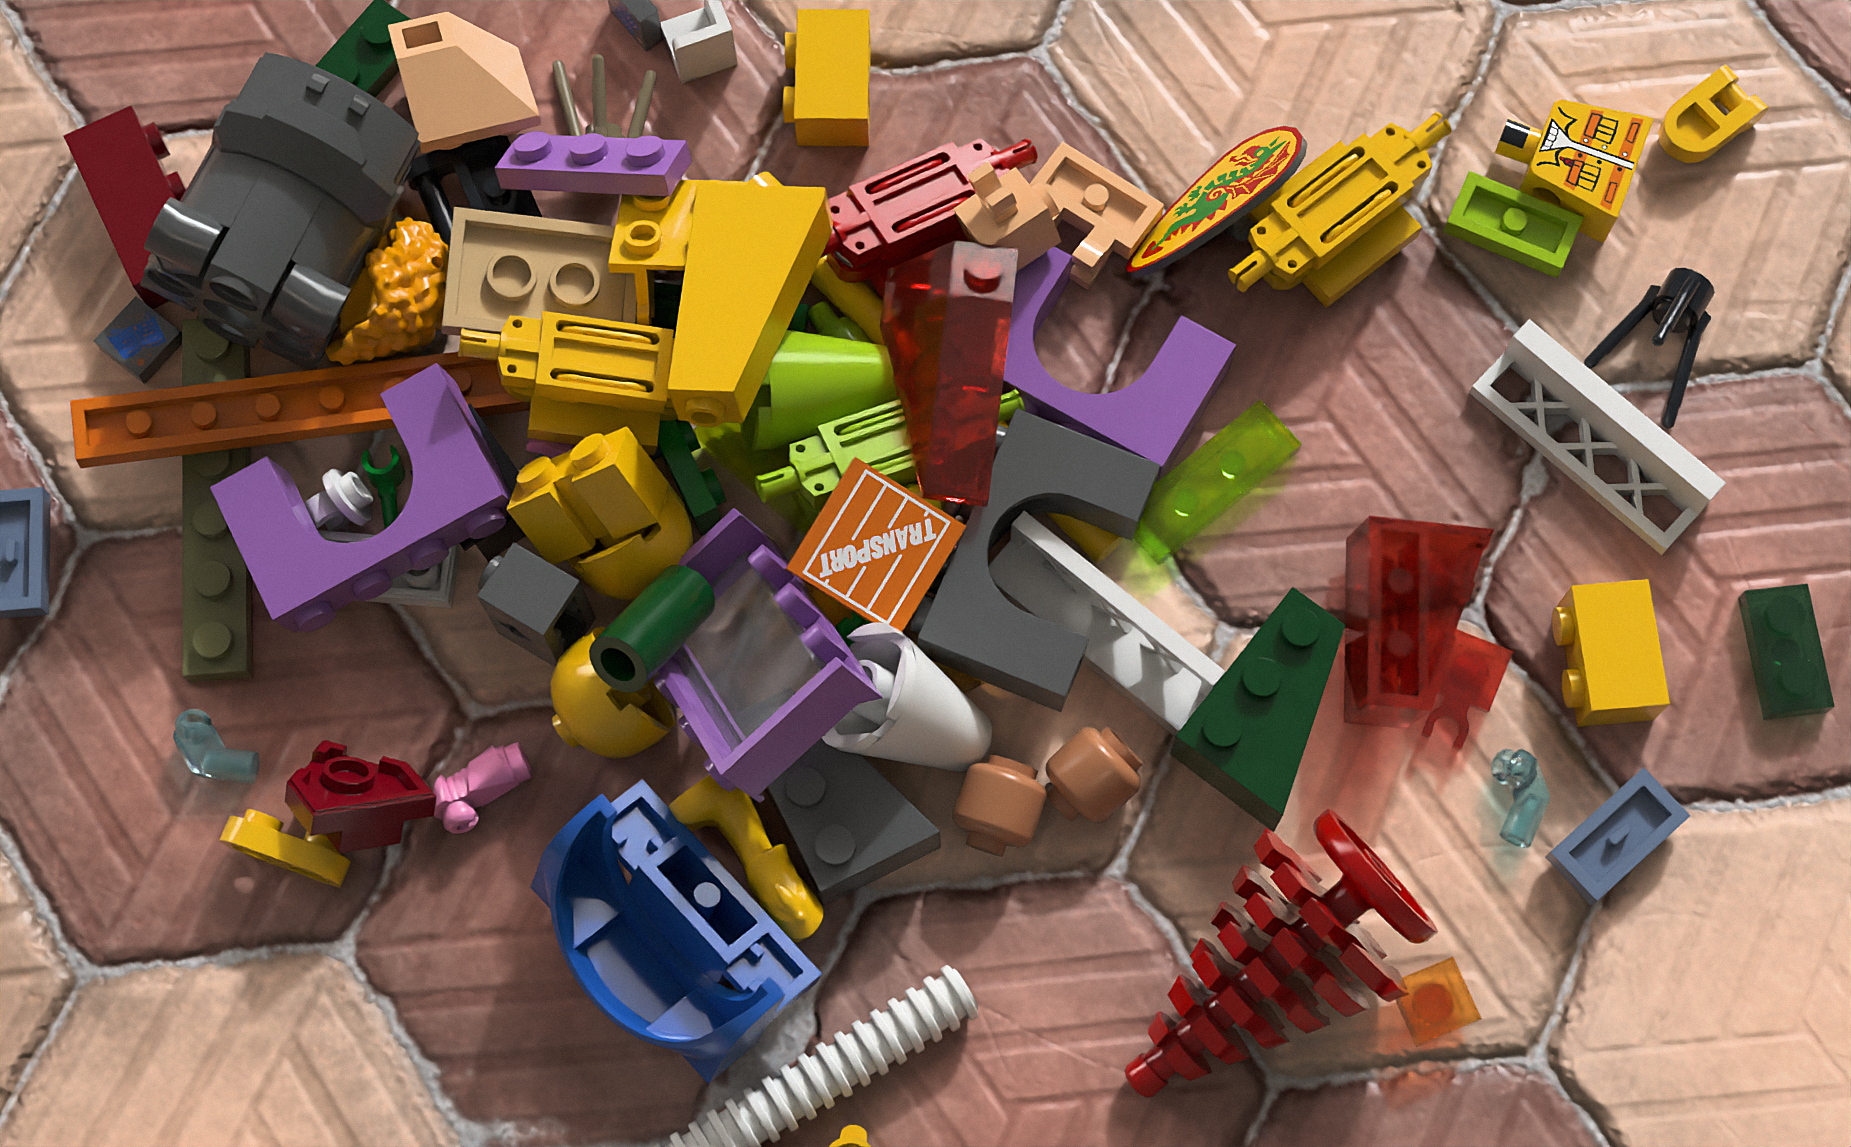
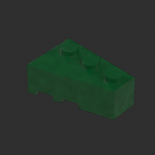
M1294 587L1289 590L1175 736L1170 752L1171 756L1273 832L1284 814L1346 626Z

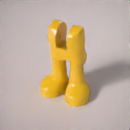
M709 774L668 806L676 819L690 831L709 826L717 828L738 855L747 876L748 887L751 889L759 906L793 943H799L808 939L819 928L823 919V908L820 902L797 873L788 855L786 845L771 846L748 794L738 787L728 792Z

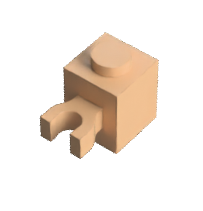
M988 161L967 175L976 194L953 208V211L968 243L999 283L1062 242L1053 221V217L1058 215L1060 211L1054 199L1041 182L1031 187L1016 167L998 178L995 169Z

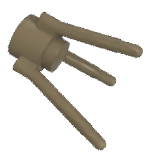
M596 54L592 58L593 124L586 126L585 134L596 133L604 137L626 138L622 135L620 126L607 123L604 58L602 55ZM555 60L552 68L568 135L582 136L564 64L561 60ZM648 70L644 75L627 138H639L642 136L656 81V73L653 70Z

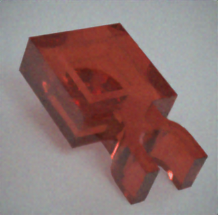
M1452 627L1427 687V690L1445 696L1442 705L1429 714L1421 735L1430 738L1436 721L1444 718L1450 719L1455 722L1458 728V735L1454 740L1452 748L1461 751L1469 731V722L1467 720L1469 707L1488 714L1513 651Z

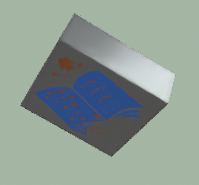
M608 0L610 12L646 52L663 40L658 9L650 0Z
M135 296L98 335L94 342L100 350L145 384L182 345V332Z

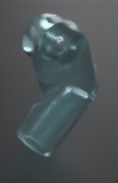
M189 709L179 714L175 720L173 739L178 751L194 775L202 778L248 784L255 782L259 771L258 752L226 748L214 725H212L210 716L203 710Z
M1507 748L1500 750L1494 756L1491 764L1492 775L1499 783L1508 784L1514 800L1499 835L1513 845L1529 848L1549 804L1550 793L1538 759L1524 749H1519L1515 752Z

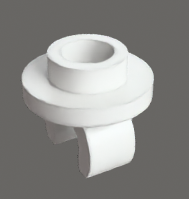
M331 469L322 478L326 490L314 495L304 503L316 528L325 524L329 531H337L350 521L357 525H364L371 520L372 511L369 504L374 499L368 486L357 474L353 472L344 474L337 469Z

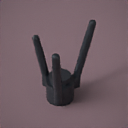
M1675 268L1671 270L1662 286L1651 285L1641 302L1585 358L1584 365L1589 369L1595 367L1650 311H1653L1652 317L1659 325L1652 338V343L1655 346L1663 345L1671 332L1683 333L1688 330L1662 420L1665 428H1672L1682 404L1701 336L1711 320V316L1705 309L1714 296V286L1706 277L1692 269Z

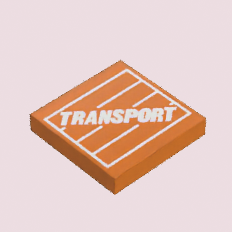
M854 457L784 570L870 623H886L903 632L965 530L966 525L857 457Z

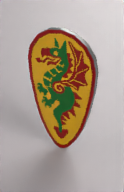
M1280 126L1264 130L1242 141L1224 154L1157 221L1126 264V270L1130 276L1137 279L1158 271L1186 256L1222 231L1239 241L1248 240L1250 229L1255 225L1245 215L1280 189L1297 171L1306 156L1307 142L1298 129Z

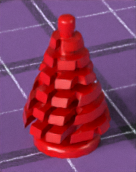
M1327 808L1317 817L1313 824V831L1320 845L1343 873L1340 880L1329 890L1318 884L1323 879L1270 829L1265 828L1259 840L1253 846L1260 863L1274 871L1270 878L1287 900L1249 866H1241L1232 882L1235 894L1247 900L1243 907L1260 930L1274 938L1270 942L1262 939L1252 929L1255 926L1244 915L1227 902L1220 903L1211 918V924L1220 931L1217 937L1232 958L1244 966L1239 969L1237 966L1227 962L1211 942L1205 938H1200L1190 955L1194 961L1192 967L1207 989L1213 991V993L1208 997L1183 974L1177 977L1167 995L1183 1019L1177 1024L1168 1015L1158 1011L1147 1029L1155 1046L1146 1054H1139L1125 1068V1076L1129 1085L1142 1097L1150 1098L1155 1096L1168 1084V1079L1176 1072L1189 1081L1212 1073L1210 1065L1202 1054L1206 1048L1227 1065L1250 1058L1251 1056L1248 1053L1250 1050L1236 1028L1232 1027L1235 1023L1240 1028L1249 1031L1259 1045L1267 1050L1291 1042L1282 1030L1285 1026L1269 1003L1262 1001L1265 997L1277 1003L1286 1013V1018L1306 1034L1331 1025L1329 1017L1321 1014L1316 1008L1320 1003L1304 981L1292 975L1295 971L1308 976L1314 983L1311 988L1332 1008L1345 1017H1351L1371 1008L1364 993L1350 986L1349 983L1354 979L1339 959L1383 1000L1392 1002L1409 995L1406 991L1408 988L1398 969L1383 961L1387 954L1368 931L1357 925L1360 923L1358 919L1370 909H1375L1396 932L1414 944L1427 942L1439 931L1422 906L1383 860L1333 810ZM1291 902L1301 908L1298 911L1301 916L1299 917L1289 911L1285 905ZM1328 943L1339 949L1342 954L1337 958L1332 953L1324 950V948L1327 947L1326 944Z

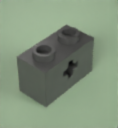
M514 542L504 557L498 555L489 562L480 577L478 588L481 591L477 597L497 633L556 667L559 658L582 636H585L596 619L578 579Z

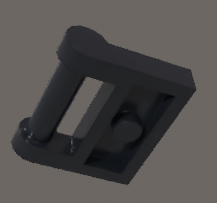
M497 135L464 143L450 150H434L413 160L407 177V183L412 190L418 191L435 233H439L443 243L448 245L449 251L453 211L441 185V180L444 176L456 172L471 209L542 217L531 190L500 188L495 166L511 146L507 136Z

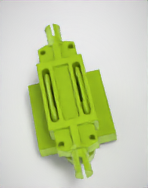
M967 386L941 395L938 394L934 387L817 426V435L790 444L788 467L761 476H755V486L763 503L796 491L798 501L806 518L814 522L851 460L857 457L901 486L910 483H922L931 487L939 496L943 511L962 475L966 472H971L979 453L987 450L990 439L993 436L992 425L1011 419L1016 408L1025 411L1022 398L1019 397L1017 390L982 401ZM961 506V508H960V510H959L957 516L960 515L962 506Z

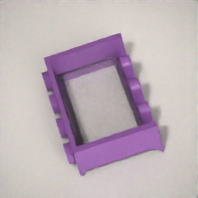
M733 508L694 544L678 563V565H683L697 571L707 580L715 596V608L706 621L658 671L659 675L654 679V683L663 696L683 712L684 715L678 720V723L686 735L708 753L709 757L703 763L712 778L728 792L738 787L760 803L765 799L761 792L856 705L882 699L883 697L803 581L784 570L789 561L776 542L738 510Z

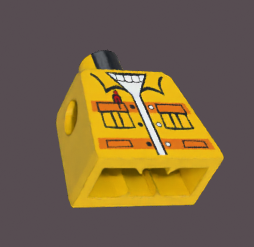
M1561 99L1554 101L1542 130L1508 118L1494 153L1528 165L1519 191L1583 216L1584 218L1578 231L1596 241L1604 243L1619 216L1654 118Z

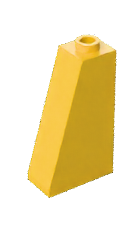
M697 184L667 388L678 420L688 421L701 427H716L723 422L744 423L832 234L833 219L825 187Z

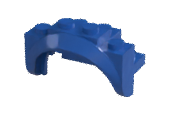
M643 779L611 803L603 794L599 795L557 833L542 854L530 888L550 909L555 935L562 955L584 993L606 1017L627 1033L650 1044L681 1054L708 1084L758 1042L767 1025L811 989L822 975L818 968L694 834L676 819L668 806ZM618 860L633 876L629 885L622 873ZM729 981L738 991H734L722 985Z

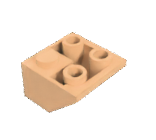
M449 12L388 25L414 127L419 133L418 140L421 141L419 145L421 153L438 149L450 150L464 143L497 135L509 136L523 129L541 125L540 116L518 47Z

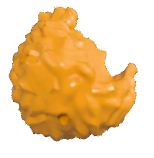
M406 217L401 222H395L396 228L390 230L382 238L377 248L366 254V266L339 315L341 319L339 330L343 336L325 348V352L331 361H339L343 365L349 366L355 360L371 361L374 357H392L398 351L408 353L419 345L430 344L435 338L436 331L442 330L449 250L448 245L441 240L439 233H434L431 224L413 221L410 217Z

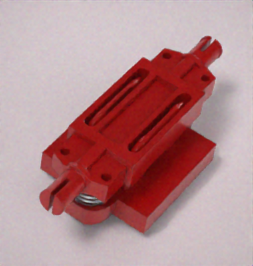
M981 138L959 148L952 141L849 186L848 191L828 199L833 219V228L820 258L827 256V263L838 279L844 282L858 283L870 279L888 307L984 264L968 243L953 211V208L976 194L967 175L987 161L995 169L998 178L1015 167L1019 170L1030 164H1035L1038 160L1035 146L1030 147L1032 142L1029 139H1023L1017 144L997 151Z

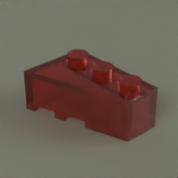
M1369 515L1346 538L1344 723L1406 729L1432 710L1457 638L1454 634L1463 608L1471 598L1476 583L1473 580L1483 551L1488 547L1494 529Z

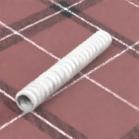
M946 965L940 969L942 976L934 980L931 976L923 979L924 987L916 991L913 987L905 990L907 998L898 1002L895 998L887 1001L889 1009L882 1013L877 1009L869 1013L871 1020L865 1024H862L859 1020L851 1024L852 1032L844 1035L841 1031L833 1035L835 1042L826 1047L821 1042L815 1046L817 1053L808 1058L805 1053L798 1056L799 1064L792 1069L787 1064L780 1067L781 1075L774 1080L768 1075L762 1078L763 1086L756 1091H753L751 1087L743 1090L745 1097L740 1101L735 1102L733 1098L725 1101L727 1109L719 1114L714 1109L706 1113L709 1119L699 1125L694 1120L688 1124L690 1129L688 1133L683 1136L678 1132L671 1134V1143L665 1147H762L760 1144L769 1138L772 1143H775L781 1139L779 1132L788 1127L791 1132L798 1129L797 1121L804 1116L810 1121L816 1118L815 1110L820 1106L824 1105L827 1109L835 1106L833 1098L841 1093L845 1098L853 1095L851 1087L859 1082L863 1087L871 1083L870 1075L878 1071L883 1076L889 1072L887 1065L896 1060L899 1065L906 1062L907 1057L905 1054L912 1049L919 1054L925 1050L923 1044L925 1041L931 1038L937 1043L943 1039L941 1031L948 1027L953 1032L960 1028L959 1020L967 1016L971 1021L978 1017L977 1009L979 1007L957 970ZM657 1143V1144H655V1145L652 1146V1147H662V1146H661L660 1143Z

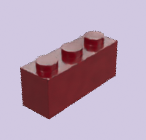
M128 106L63 135L133 288L143 302L154 309L170 300L140 285L144 269L148 264V258L151 254L144 250V245L164 204L170 197L180 201L187 187L178 171L168 175L161 159L171 154L155 122L144 126L133 107Z

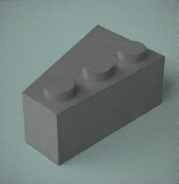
M792 688L734 716L745 737L748 738L797 692ZM822 738L765 788L824 906L941 848L940 831L861 754L840 751L826 744Z

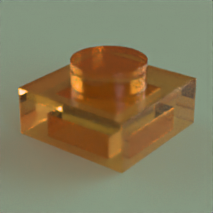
M1454 957L1402 977L1408 988L1406 991L1409 995L1395 1001L1416 1047L1475 1024L1482 1019Z

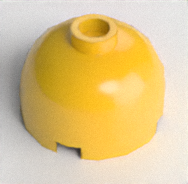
M669 483L657 523L616 540L610 534L596 539L593 549L566 561L574 572L597 593L611 599H635L666 567L678 565L682 556L692 547L693 538L690 516L682 500Z
M600 626L573 643L558 660L551 678V700L557 713L552 717V723L560 737L573 748L582 745L591 753L611 759L630 757L663 739L666 734L672 731L670 728L675 725L676 718L671 703L656 687L654 683L655 676L641 690L633 693L616 690L598 676L591 664L589 650L593 641L605 630V628Z

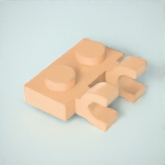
M1064 142L1058 146L1030 183L1032 187L1036 183L1041 182L1054 199L1060 211L1058 215L1053 217L1056 228L1063 219L1088 235L1072 254V262L1075 264L1071 268L1070 275L1071 280L1087 290L1101 273L1112 251L1127 260L1130 259L1160 219L1164 204Z

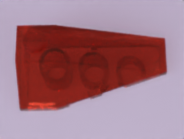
M953 241L887 269L880 331L884 346H887L893 369L892 379L896 395L900 397L907 425L906 435L922 499L988 506L1019 249Z

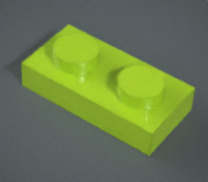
M1469 171L1443 232L1558 278L1584 217Z

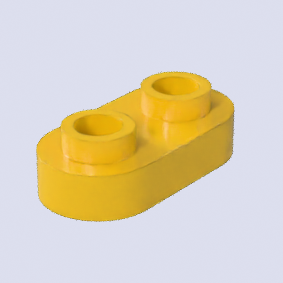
M247 809L243 818L229 816L220 836V843L252 858L331 886L341 887L351 861L340 855L326 835L318 834L311 836L307 831L302 840L281 832L284 825L282 821L252 809Z

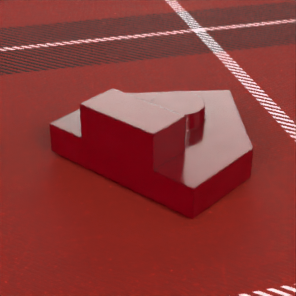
M327 740L322 741L312 752V760L305 769L300 768L296 770L286 784L285 803L311 836L326 833V837L339 853L400 844L404 821L433 817L437 798L407 762L383 756L379 760V764L360 758L346 756L347 747L345 745Z

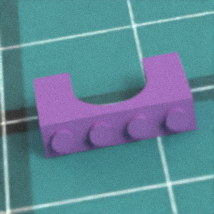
M1053 247L1001 283L990 272L943 345V360L951 367L949 372L969 385L977 394L981 390L994 398L1009 393L1012 390H1017L1019 397L1023 400L1025 412L1160 464L1154 486L1158 488L1228 373L1236 344L1181 315L1150 367L1133 384L1106 394L1078 392L1063 386L1046 372L1036 355L1033 344L1038 331L1070 282L1072 256Z
M437 363L380 394L410 455L413 481L409 498L402 512L390 526L379 534L354 543H336L324 540L316 529L290 473L267 456L210 487L273 621L295 633L298 631L310 632L330 623L336 617L335 611L356 599L358 601H366L382 595L392 587V580L413 568L415 570H423L435 566L447 558L450 553L449 548L469 537L479 539L489 536L506 524L505 518L510 516L507 507L512 492L456 381Z

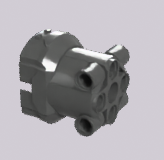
M265 52L263 57H260L237 99L233 98L228 105L226 104L217 119L213 129L211 146L181 200L178 201L170 197L158 214L144 245V250L151 254L148 258V264L144 269L140 285L192 312L198 308L197 320L202 322L209 330L230 342L255 348L259 340L264 341L263 348L306 370L317 369L325 354V348L329 346L339 326L336 321L366 266V254L378 247L398 208L405 189L403 186L421 142L417 139L419 133L388 106L348 81L303 61Z

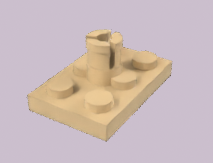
M454 207L441 334L461 336V329L464 328L470 331L501 335L502 328L510 315L541 319L542 311L635 324L637 305L635 274L609 273L608 261L616 226Z

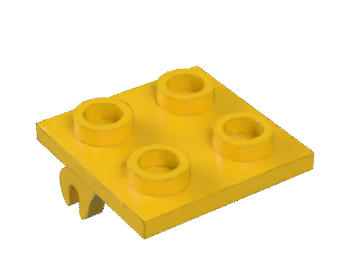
M680 180L670 196L622 194L608 267L609 273L635 274L638 325L652 326L651 318H655L654 270L685 271L697 184L749 185L748 182Z

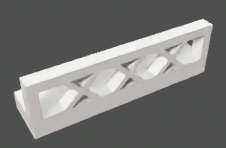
M1530 319L1513 335L1504 354L1478 379L1469 391L1474 398L1660 555L1672 545L1726 484L1725 481ZM1511 367L1531 384L1532 402L1510 403L1494 390L1492 386ZM1543 395L1551 402H1543ZM1567 414L1578 424L1580 443H1557L1546 433L1545 415ZM1525 415H1533L1534 422ZM1591 435L1599 442H1591ZM1573 455H1581L1582 463ZM1593 455H1616L1627 466L1628 484H1606L1594 473ZM1639 476H1641L1648 483H1640ZM1663 495L1683 513L1663 532L1643 515L1642 496ZM1622 496H1630V503Z
M1023 511L1012 523L1011 540L988 565L996 587L1014 606L1031 615L1089 637L1082 662L1174 736L1177 735L1226 672L1026 511Z

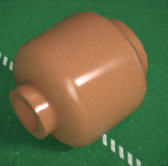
M1084 727L1047 761L1046 774L1053 784L1047 791V797L1071 822L1081 814L1092 823L1102 824L1138 792L1141 780L1137 770L1143 763L1110 727L1105 728L1102 732L1092 727Z
M989 755L986 763H975L968 768L952 812L954 823L962 830L969 832L966 845L995 856L1003 857L1006 846L1020 848L1025 847L1032 841L1047 797L1044 786L1035 780L1038 773L1036 769L996 755Z

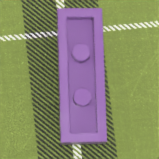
M533 131L519 134L495 166V171L501 189L670 196L692 160L687 140H664L657 136L613 138L604 137L596 133L582 136H562Z

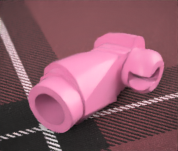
M516 742L509 746L502 745L497 748L492 745L470 761L467 768L461 769L460 772L454 773L453 776H449L446 779L440 774L435 781L432 791L437 797L434 817L443 821L444 828L447 831L459 834L471 830L479 819L478 813L474 809L475 807H484L518 786L521 782L533 778L531 766L521 744Z

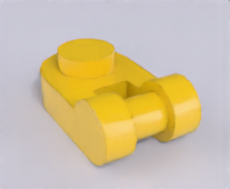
M1724 65L1669 108L1659 127V141L1665 152L1675 160L1685 163L1701 162L1717 152L1738 134L1750 129L1764 116L1769 107L1756 94L1749 97L1736 84L1739 81V77L1727 65ZM1719 101L1730 113L1725 116L1713 103Z

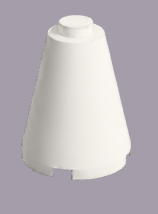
M878 622L863 625L846 637L854 641L849 647L850 651L883 698L856 705L825 736L821 737L826 744L844 752L955 772L967 771L971 765L979 763L984 759L991 746L992 726L989 718L903 632L886 623Z

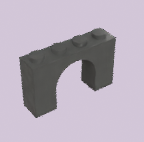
M1016 408L1009 427L997 425L993 432L984 457L985 461L993 464L984 484L975 480L972 482L960 512L961 517L968 519L966 528L960 541H957L938 573L944 576L935 598L925 594L917 608L910 630L919 634L917 647L930 660L1062 712L1085 656L1089 637L1031 615L1010 603L1000 593L991 577L987 560L989 551L997 537L1023 511H1026L1029 515L1040 513L1066 515L1132 541L1155 486L1160 464Z

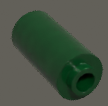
M683 565L666 567L591 644L589 657L598 676L606 684L622 692L633 693L641 690L713 613L715 596L707 580L697 571Z

